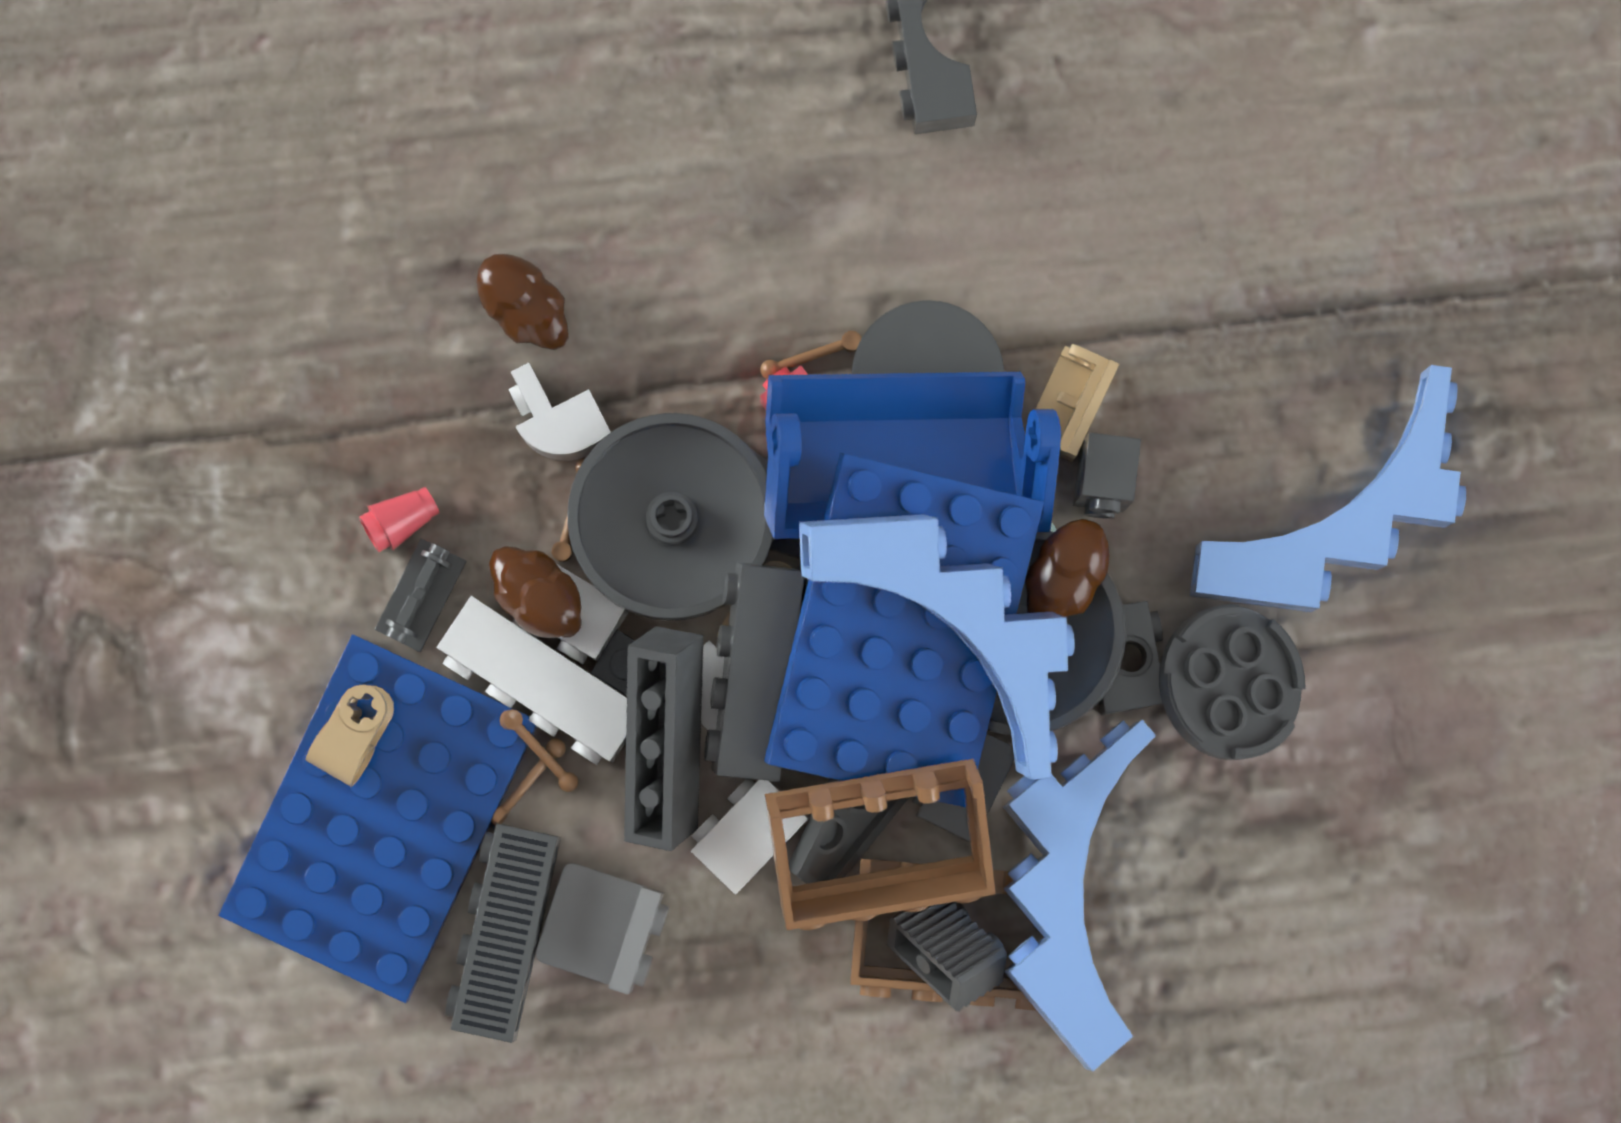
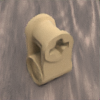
M356 685L348 689L341 697L328 722L314 739L307 753L306 761L348 786H354L368 766L377 743L393 717L394 702L390 694L383 688L375 685ZM373 697L371 706L377 710L376 716L364 717L361 720L362 710L356 706L358 700H369Z

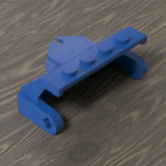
M1021 372L768 375L765 419L768 466L764 517L774 539L800 538L799 522L823 521L839 454L842 452L1042 501L1044 505L1037 532H1051L1061 447V427L1058 414L1054 409L1031 410L1028 415L1025 434L1022 422L1025 378Z

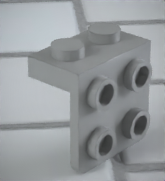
M571 863L563 868L536 949L537 959L541 963L608 984L609 989L629 995L633 990L634 984L643 987L653 959L652 956L645 954L651 934L660 937L669 911V906L661 904L664 892L579 864Z

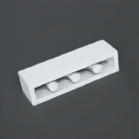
M470 596L436 647L447 654L442 664L469 680L473 672L490 683L485 692L509 708H512L517 700L533 711L528 720L554 737L557 731L561 729L576 739L571 749L595 765L599 763L602 757L613 763L626 744L627 698L473 596Z

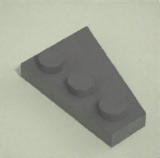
M829 778L827 783L838 782L842 780ZM910 797L886 801L887 808L881 812H869L866 810L865 805L834 810V817L828 821H816L811 815L789 861V870L806 884L846 877Z

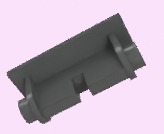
M421 538L374 630L421 653L467 561Z

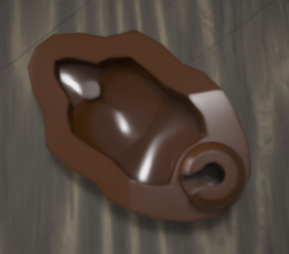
M494 254L486 258L478 269L476 283L482 306L489 317L497 321L505 334L515 343H532L541 348L551 350L563 347L569 335L567 320L564 315L565 298L557 287L545 279L538 267L521 257L510 254Z
M1086 519L1070 521L1058 528L1046 539L1040 547L1039 557L1030 566L1025 577L1028 593L1027 613L1053 612L1067 618L1085 612L1092 602L1097 587L1104 581L1108 571L1109 546L1100 524Z
M509 546L493 551L489 567L494 582L495 600L505 612L515 618L522 629L530 634L545 638H567L579 632L582 624L580 617L582 607L578 588L573 579L568 574L562 572L551 557L543 551H525Z

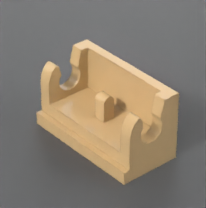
M1074 344L1070 348L1064 347L1036 406V409H1054L1057 412L1061 427L1059 457L1073 462L1119 366V363L1113 360H1108Z

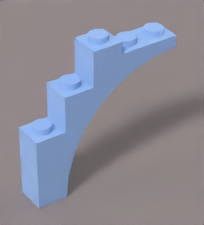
M1431 365L1421 373L1413 412L1397 448L1375 479L1351 502L1321 522L1284 536L1248 542L1201 541L1195 547L1190 596L1313 612L1320 608V601H1328L1332 574L1331 571L1324 570L1325 563L1379 570L1387 566L1388 558H1395L1399 543V530L1392 528V521L1441 528L1455 523V517H1461L1465 508L1466 487L1459 485L1461 472L1440 469L1441 463L1448 462L1452 444L1451 433L1445 432L1446 414L1453 413L1457 400V383L1450 382L1452 368Z
M921 514L799 522L801 576L812 581L854 582L895 592L920 604L951 627L979 659L998 692L1011 730L1016 771L1030 780L1051 778V763H1055L1057 760L1058 747L1056 736L1053 731H1050L1049 710H1054L1056 692L1052 679H1048V672L1068 671V656L1073 655L1075 642L1074 633L1071 625L1067 624V618L1053 612L1004 615V608L1010 606L1011 588L1008 577L1003 576V568L989 563L940 566L939 559L945 558L947 543L944 528L938 527L937 518Z
M1124 720L1118 723L1100 739L1105 746L1102 751L1091 760L1085 754H1082L1060 773L1066 780L1061 785L1052 774L1051 778L1033 780L1023 776L1007 790L1012 799L1003 806L1006 812L1042 853L1038 860L1031 853L1008 872L1013 881L1004 890L1044 937L1037 942L1031 936L1019 945L1008 956L1013 964L1004 972L1083 1067L1091 1071L1098 1068L1133 1037L1110 1003L1092 961L1084 924L1083 878L1090 838L1106 798L1127 765L1156 736L1143 720L1133 723L1130 727Z

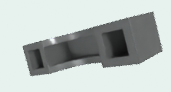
M885 0L889 23L898 22L900 40L892 41L896 72L905 71L908 89L900 90L903 120H913L915 135L974 127L977 110L970 65L947 58L927 38L921 14L928 0Z

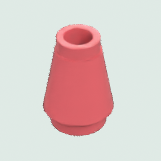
M423 487L418 491H412L369 505V512L359 516V519L367 536L378 552L387 548L393 551L429 522L432 517L440 514L430 492L426 487Z

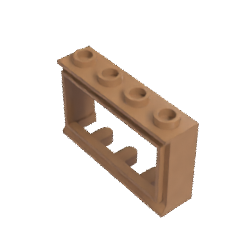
M974 759L764 794L780 903L787 930L798 928L802 930H815L827 923L850 919L854 921H867L879 914L902 910L905 912H919L931 905L949 902L971 903L980 897L996 894L983 782ZM964 788L972 856L792 886L782 819L812 814L813 819L816 821H828L834 817V810L865 805L866 810L869 812H881L887 808L886 801L917 796L921 803H933L939 800V792Z
M860 858L859 875L920 865L921 863ZM993 870L996 894H1007L1004 888L1013 881L1008 875L1009 871ZM868 920L855 921L850 985H860V995L891 998V988L912 990V1000L943 1002V998L912 969L864 965ZM1003 977L999 987L995 986L991 992L987 991L983 997L979 996L975 1002L971 1001L969 1004L994 1007L995 997L1016 999V1009L1037 1011L1013 981L1007 977Z

